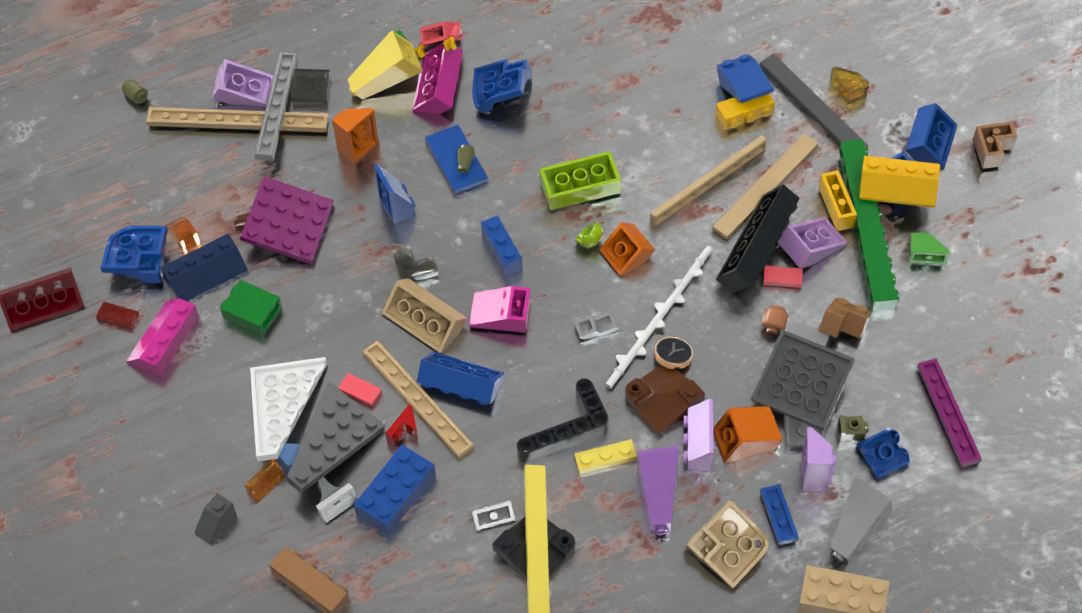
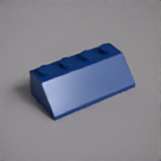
M432 351L421 360L416 382L421 383L426 388H438L443 393L458 394L462 399L471 398L477 400L480 404L487 405L496 399L505 377V372Z

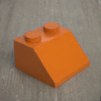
M623 222L618 225L599 249L620 276L644 264L655 251L654 247L635 224Z

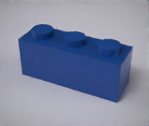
M498 215L482 221V236L505 277L523 270L522 257Z

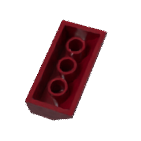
M71 267L0 290V305L10 331L84 307Z

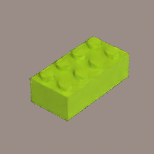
M611 151L539 169L540 183L550 211L621 193V178Z

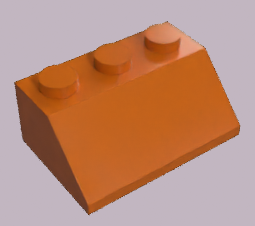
M372 108L345 109L332 120L338 153L352 164L379 143L375 112Z

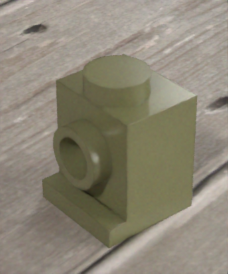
M839 415L837 425L840 442L863 441L865 434L869 431L868 422L863 420V416L844 417Z

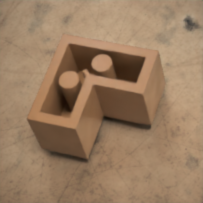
M1012 121L976 126L973 141L982 169L1001 166L1004 156L1003 150L1014 149L1017 134Z
M836 297L825 310L819 331L835 338L842 331L860 339L866 330L872 312L868 311L864 306H856L844 298Z

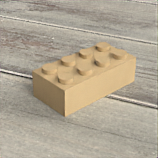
M807 565L798 613H885L890 581Z

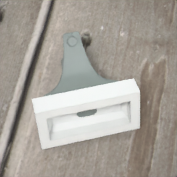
M324 477L318 480L317 488L321 491L322 498L316 507L325 523L332 520L358 500L353 486L349 483L345 486L335 487Z

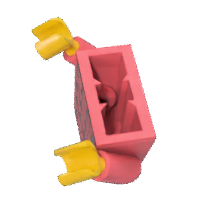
M440 22L421 27V41L419 46L414 49L417 57L422 58L426 55L423 49H426L428 45L444 43L447 52L451 48L455 50L457 48L455 42L461 41L464 35L460 23Z

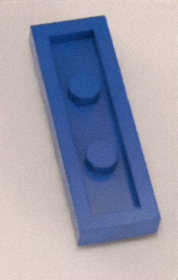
M780 484L761 488L760 494L778 545L798 541L799 536Z

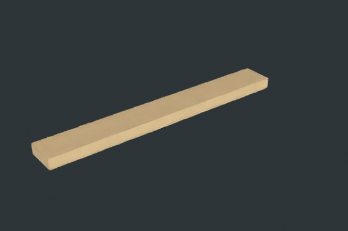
M803 134L713 225L712 230L728 240L752 215L762 195L779 187L818 147V142Z
M761 135L650 213V224L656 227L765 151L767 139Z
M378 340L362 351L368 361L408 404L412 405L413 410L458 459L474 449V444Z

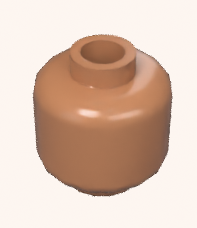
M771 305L765 309L761 324L767 329V333L777 335L782 329H786L789 315L784 307Z

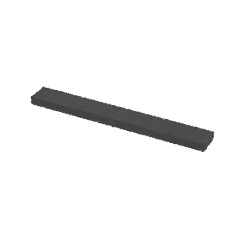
M774 53L760 62V67L839 144L841 141L862 139ZM863 140L864 146L868 148V144Z

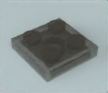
M294 69L291 102L327 103L330 70Z

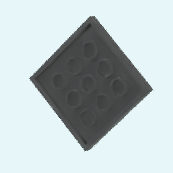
M782 329L753 392L751 401L762 406H769L774 411L825 431L855 363V358Z

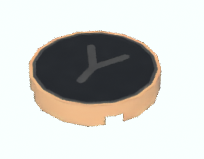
M662 338L654 348L657 362L669 369H674L675 367H680L679 369L685 368L692 361L693 349L690 344L680 338Z

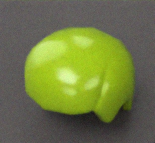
M594 222V227L588 225L575 238V241L584 248L596 246L601 241L604 232L599 223Z

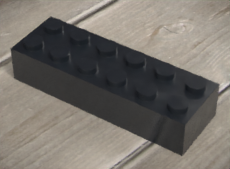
M784 184L762 195L715 279L731 293L739 290L742 291L748 286H753L758 281V274L765 268L766 260L773 253L775 243L782 237L781 232L783 228L789 224V217L798 207L797 203L800 198Z

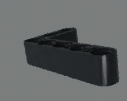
M583 378L576 383V399L584 416L520 439L517 442V455L520 461L526 463L604 435L608 431L609 417L591 380ZM579 428H584L585 430H584V431H578L577 429H579ZM560 435H566L567 437H565V438H560L559 436H560ZM542 442H548V444H546V445H542V444H540V443H542ZM525 448L530 449L527 452L522 451Z

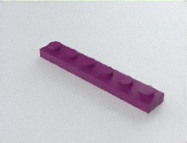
M937 358L918 363L917 368L961 467L980 463L982 460L981 455Z

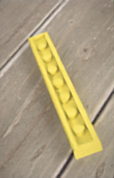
M525 465L528 613H550L545 466Z

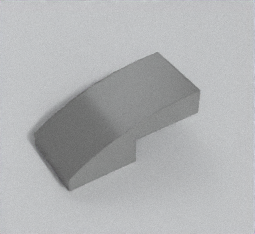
M611 311L595 318L589 315L574 322L580 339L594 338L619 330Z

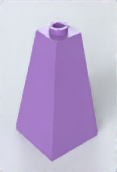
M678 445L638 451L637 472L651 535H664L671 531Z

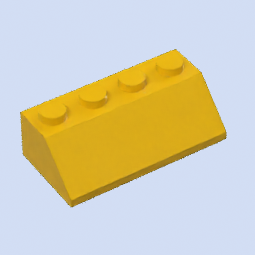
M864 156L859 199L935 208L940 164Z

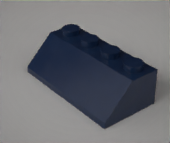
M229 234L161 267L164 279L176 299L180 298L187 302H191L249 272L236 244Z

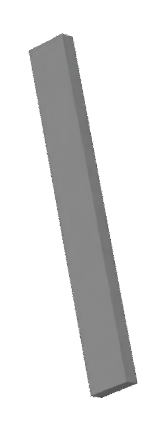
M280 52L255 151V160H274L298 60L297 53Z

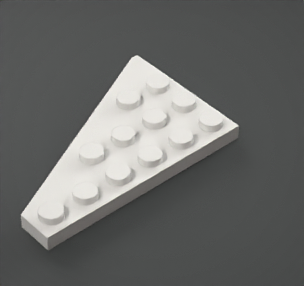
M326 357L250 368L257 462L278 459L327 366Z

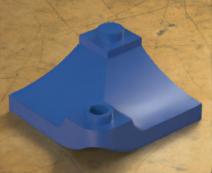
M507 59L474 68L472 96L479 112H488L493 110L495 103L522 96L525 84L531 81L532 68L528 61L524 59L510 64Z
M128 226L110 235L100 267L102 273L130 276L141 280L142 283H161L163 276L161 267L164 266V251L168 233L167 226Z

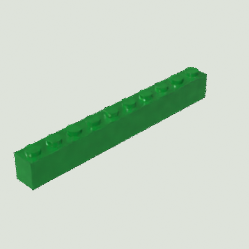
M863 139L841 141L839 155L847 192L857 213L855 232L872 311L895 309L896 303L899 301V291L895 290L894 286L896 284V277L891 272L892 259L887 254L889 245L888 241L884 240L885 227L881 225L880 221L882 219L881 209L877 208L878 201L859 199L864 156H868V148L864 146Z

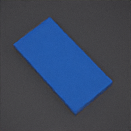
M458 124L425 137L426 143L455 195L488 182V176L476 155L472 160L468 173L458 172L457 150L461 145H470Z

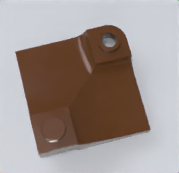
M659 365L640 379L635 378L625 388V395L629 404L658 437L683 420L684 416L688 415V408L705 400V392L693 379L689 380L675 368L669 369L662 365Z

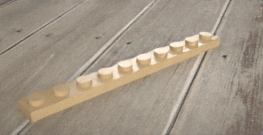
M149 107L146 122L147 126L261 130L265 111ZM285 112L281 131L327 132L328 113Z

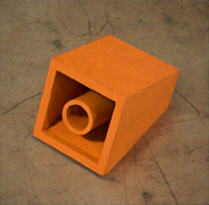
M769 406L729 408L713 427V434L724 463L774 451L783 440Z

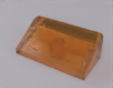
M270 460L245 484L247 495L257 503L285 478V474L276 460Z

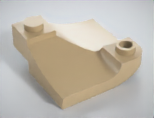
M729 500L684 546L698 560L702 561L716 573L730 588H734L766 553L769 542L766 535ZM756 540L760 542V546L758 548L754 546V542Z

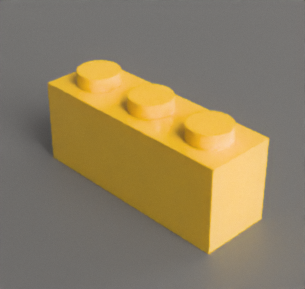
M770 93L740 103L733 97L716 103L715 115L724 130L733 129L741 124L751 123L756 119L770 116L774 113L775 101Z
M839 171L821 174L818 188L836 231L854 228L857 213Z

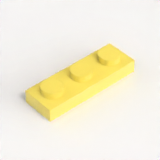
M632 439L574 453V458L579 474L635 461L637 460V454Z

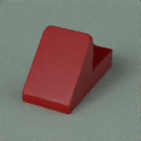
M410 404L385 433L387 443L392 446L397 441L402 440L405 432L418 439L413 407Z

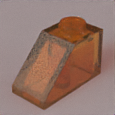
M181 216L165 225L184 253L200 244L197 231L187 218Z

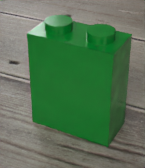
M240 279L237 285L232 287L228 298L222 302L220 310L223 319L263 336L282 305L279 296Z

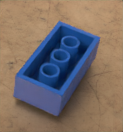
M401 445L354 503L356 516L389 536L435 477L434 464L406 446Z

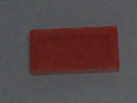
M103 301L96 319L132 330L139 317V312Z

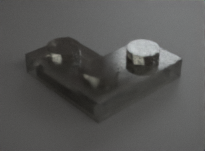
M410 246L392 250L400 280L409 278L415 282L439 275L433 256L415 261Z

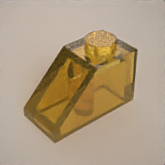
M836 66L832 67L830 79L847 104L867 97L869 83L860 73Z

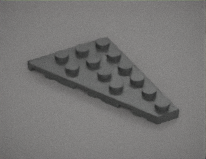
M331 382L327 383L289 471L287 482L300 493L304 492L383 432L385 425Z

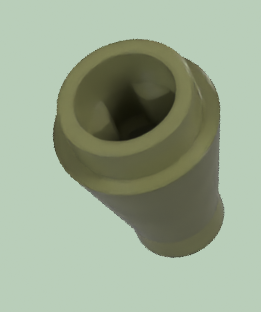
M461 145L457 150L458 172L468 173L475 156L474 147Z

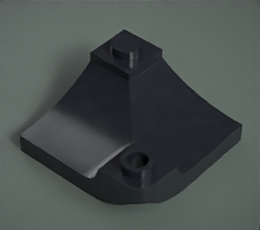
M524 517L513 527L505 530L492 543L493 551L506 560L510 568L527 580L526 526ZM547 519L548 570L550 580L574 552L575 538L567 530L558 528ZM563 540L569 541L567 544L562 543Z

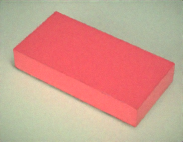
M765 266L763 285L802 288L803 268Z
M349 373L338 387L347 396L370 407H373L382 393L381 388Z

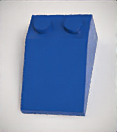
M743 54L736 59L725 60L722 64L716 65L720 85L740 103L774 92L773 86L760 65L749 54Z
M375 164L374 171L378 196L393 223L396 224L414 216L415 202L412 197L407 196L408 192L405 185L400 184L397 177L378 164Z

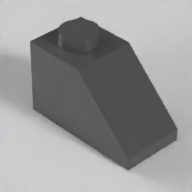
M216 493L204 507L195 529V534L211 544L235 516L236 511L233 503Z

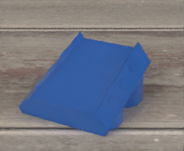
M891 428L883 430L856 444L877 478L912 462L908 451L899 442V433Z

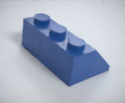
M937 103L920 107L905 151L917 162L940 164V168L945 167L958 124Z

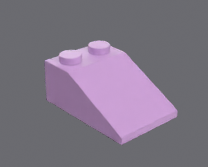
M224 59L218 69L212 99L232 105L267 107L274 75Z
M826 217L790 225L778 241L783 250L787 252L800 269L816 264L848 244Z

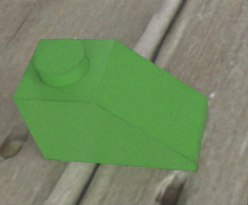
M923 232L911 233L909 240V262L947 264L950 251L934 236Z

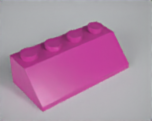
M441 43L425 53L426 55L423 57L421 65L423 71L419 75L412 109L414 112L442 114L452 108L457 79L459 77V68L462 62L463 51L457 47L455 50H452L451 48L447 52L444 43Z
M180 298L165 301L126 362L161 377L199 318L196 305Z

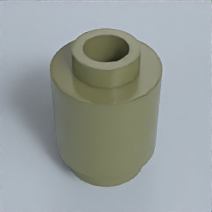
M128 79L122 85L124 95L134 103L140 104L147 99V89L137 81Z

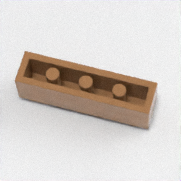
M285 547L269 564L272 574L324 613H340L350 601L348 590L343 585H336L325 572L321 574L312 562H305L294 549L291 551Z

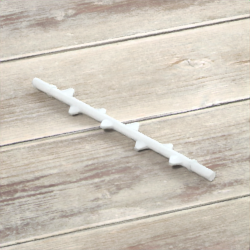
M707 245L700 256L695 259V263L684 278L673 281L676 288L667 301L654 304L658 313L645 330L635 332L638 340L628 354L616 356L619 366L614 369V373L605 384L608 389H612L620 376H623L624 371L636 355L645 356L647 354L643 345L656 328L665 327L662 319L672 305L685 302L681 293L693 277L703 275L700 267L704 265L705 260L713 251L711 246Z

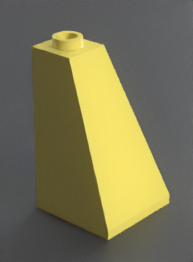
M392 30L347 80L350 85V92L354 96L365 99L415 76L423 70L412 43Z

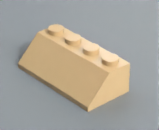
M409 278L396 281L382 311L383 315L439 353H443L455 340L467 320V317Z

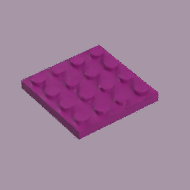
M263 176L240 240L312 264L334 200Z

